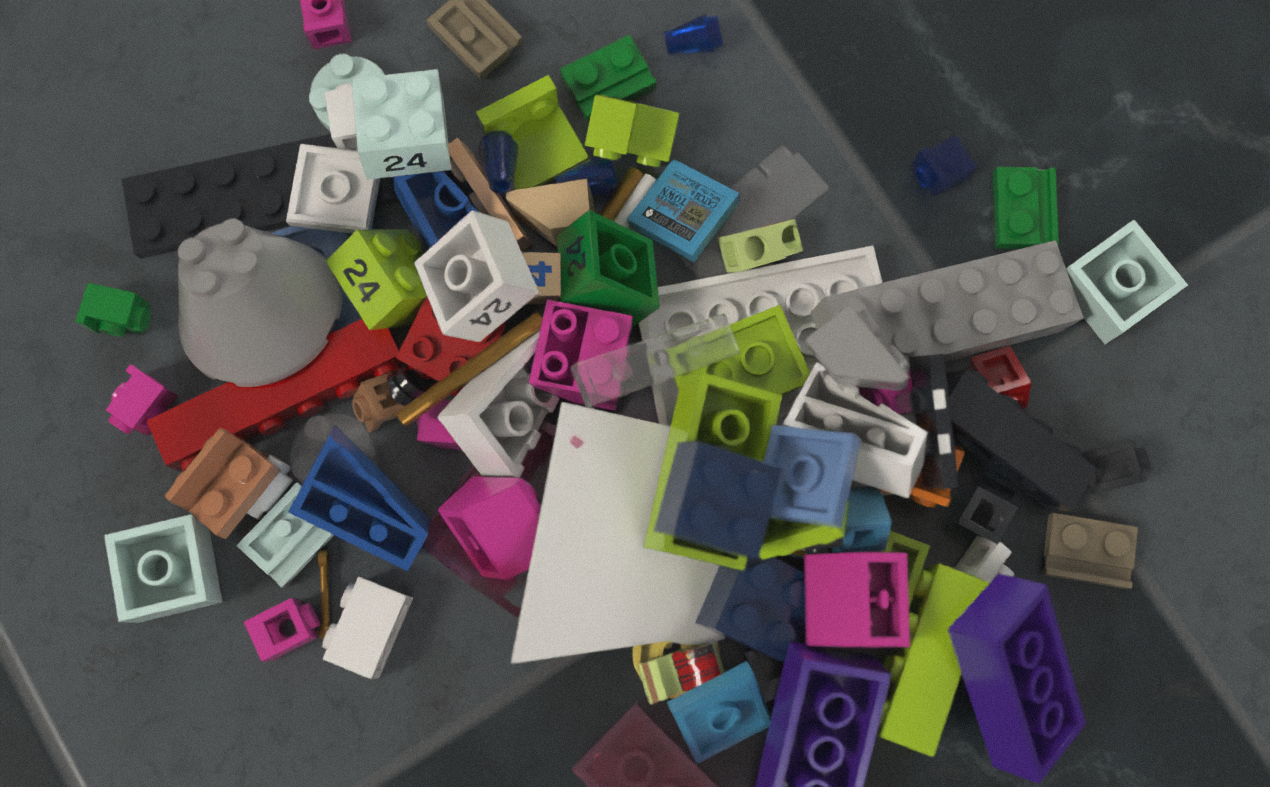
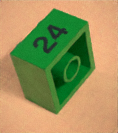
M587 210L557 235L558 253H560L562 303L632 316V327L660 308L653 240L591 210Z

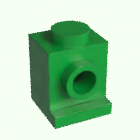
M87 283L75 322L89 331L99 334L101 331L117 337H124L126 332L141 335L150 324L151 311L149 308L151 304L133 292Z

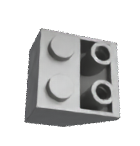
M848 305L805 339L810 351L837 384L901 391L908 386L909 376L906 373L909 372V363L894 345H891L888 349L878 340L881 337L879 334L881 330L864 309L856 313Z

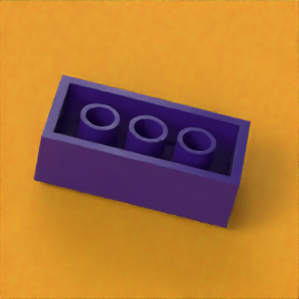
M999 573L948 628V632L992 766L1040 784L1086 725V721L1047 585Z
M789 641L755 787L864 786L891 673L874 655L822 646H806L804 643Z

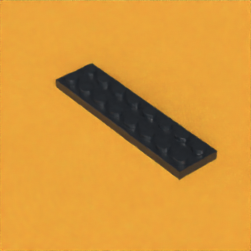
M331 134L122 178L134 255L142 259L178 251L179 246L186 239L194 238L205 229L222 224L229 219H238L245 226L265 232L289 227L286 219L300 144L337 148ZM444 171L445 174L454 182L452 171ZM394 177L380 178L375 208L400 203L394 191Z

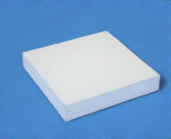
M300 144L286 222L289 226L352 234L356 230H372L380 178L366 179L358 151Z

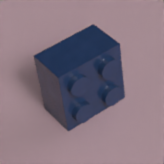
M678 442L654 532L735 556L758 559L782 468L701 442Z
M760 556L758 559L747 558L745 571L719 566L695 623L748 649H753L765 657L784 663L789 641L799 642L806 625L805 573L774 557L764 560Z

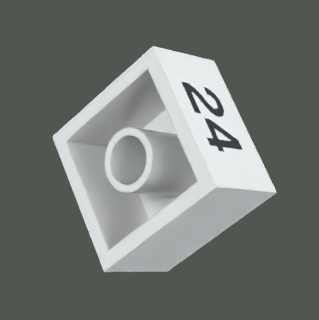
M473 210L414 262L443 335L480 342L539 293L509 223Z

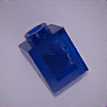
M956 135L931 150L928 147L920 150L912 163L917 181L922 187H928L933 196L970 176L978 168Z

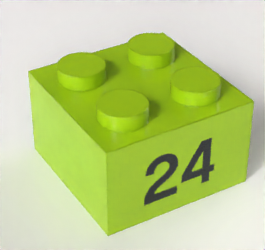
M408 229L356 230L325 262L369 330L413 324L427 296L414 264L424 254L421 250L420 241Z

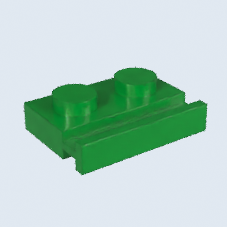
M630 35L560 68V75L578 108L582 111L586 122H590L595 95L632 101L656 89L657 81L650 74L645 60Z
M997 167L993 172L995 249H1023L1055 240L1057 245H1059L1056 168L1038 170L1037 167Z

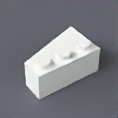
M816 362L783 426L855 434L861 439L852 480L909 498L923 467L927 432L882 403L877 407L859 395L857 387L837 384L832 377L827 375V370Z

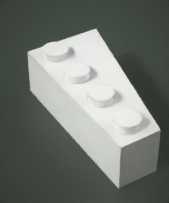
M538 306L530 315L537 311L543 318L545 306ZM540 330L470 380L437 416L482 477L520 478L525 468L521 463L528 449H534L541 436L538 429L547 412H553L560 399L554 394L529 385Z

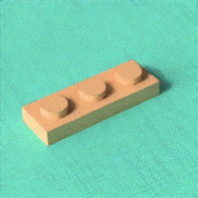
M459 138L449 143V152L452 157L451 171L461 183L465 180L468 181L474 190L469 197L479 212L482 214L488 212L492 217L507 221L521 252L533 245L471 150Z

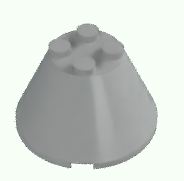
M229 219L222 224L207 228L194 238L186 239L179 246L178 309L180 340L190 361L209 378L231 382L237 387H255L274 383L291 376L308 365L329 342L326 337L335 319L339 320L342 292L340 283L325 262L326 258L314 248L292 239L245 226L238 219Z

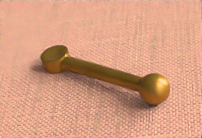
M319 550L321 625L317 633L323 640L331 626L329 550Z

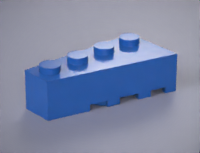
M444 171L394 176V191L427 251L472 210L478 212L469 202L468 197Z

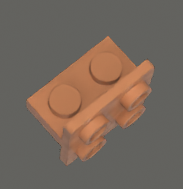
M220 428L213 437L205 442L202 450L187 469L176 478L174 485L166 493L165 498L172 504L190 511L216 536L226 539L281 470L267 459L268 455L229 431Z

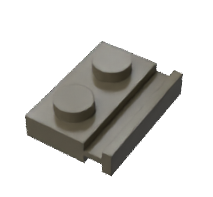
M449 0L426 20L428 27L480 80L507 59L513 49L523 45L522 36L486 0Z
M1057 513L1049 514L1044 549L1045 565L1042 569V575L1121 589H1132L1133 582H1130L1131 570L1134 569L1138 527Z

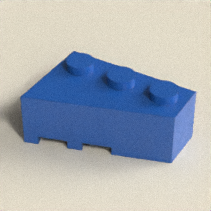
M334 425L288 513L408 571L429 534L430 519Z

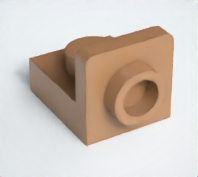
M390 373L363 381L353 396L352 406L355 416L361 423H365L369 432L378 430L383 422L397 418L395 413L405 407L395 401L388 392L390 386L387 382V376Z

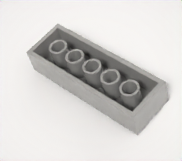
M1056 240L827 296L811 311L816 330H818L848 305L856 313L864 309L880 328L879 334L881 337L878 340L886 349L894 345L908 363L909 357L943 354L945 362L1055 334L1084 319Z

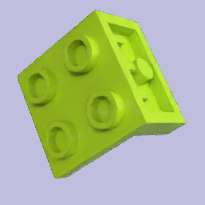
M549 75L476 112L481 131L514 190L542 186L588 161L585 149L558 104L557 90Z

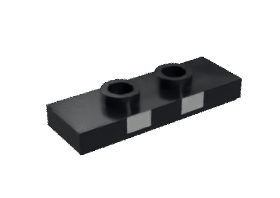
M943 354L909 357L912 382L909 402L912 411L915 413L916 426L927 432L924 463L921 469L923 487L937 489L958 487V476L945 356Z

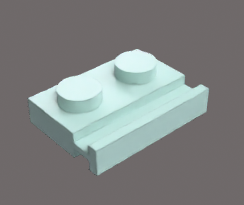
M298 482L236 545L267 575H270L281 588H285L334 536L288 513L302 486Z

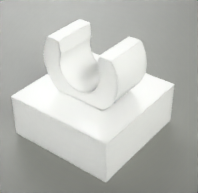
M980 536L975 538L954 567L955 570L987 582H991L999 573L1014 576L1013 571L1004 565L1011 551L1000 541L997 545Z

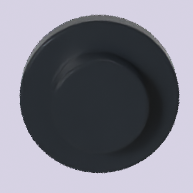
M402 367L399 371H392L387 376V382L390 386L388 392L401 405L406 406L428 390L425 381L408 367Z

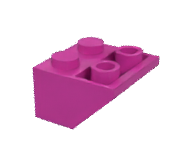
M547 300L529 385L574 403L616 411L632 333V316Z
M473 476L437 509L482 577L508 580L530 568L541 506L536 500V491L523 478Z
M861 552L804 555L806 646L910 647L907 553Z

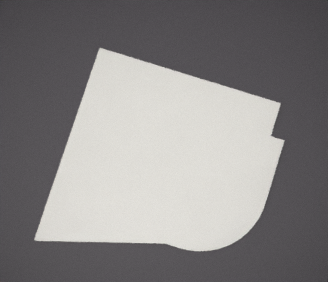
M562 402L511 663L665 641L688 645H703L726 638L695 623L719 566L643 548L671 426Z

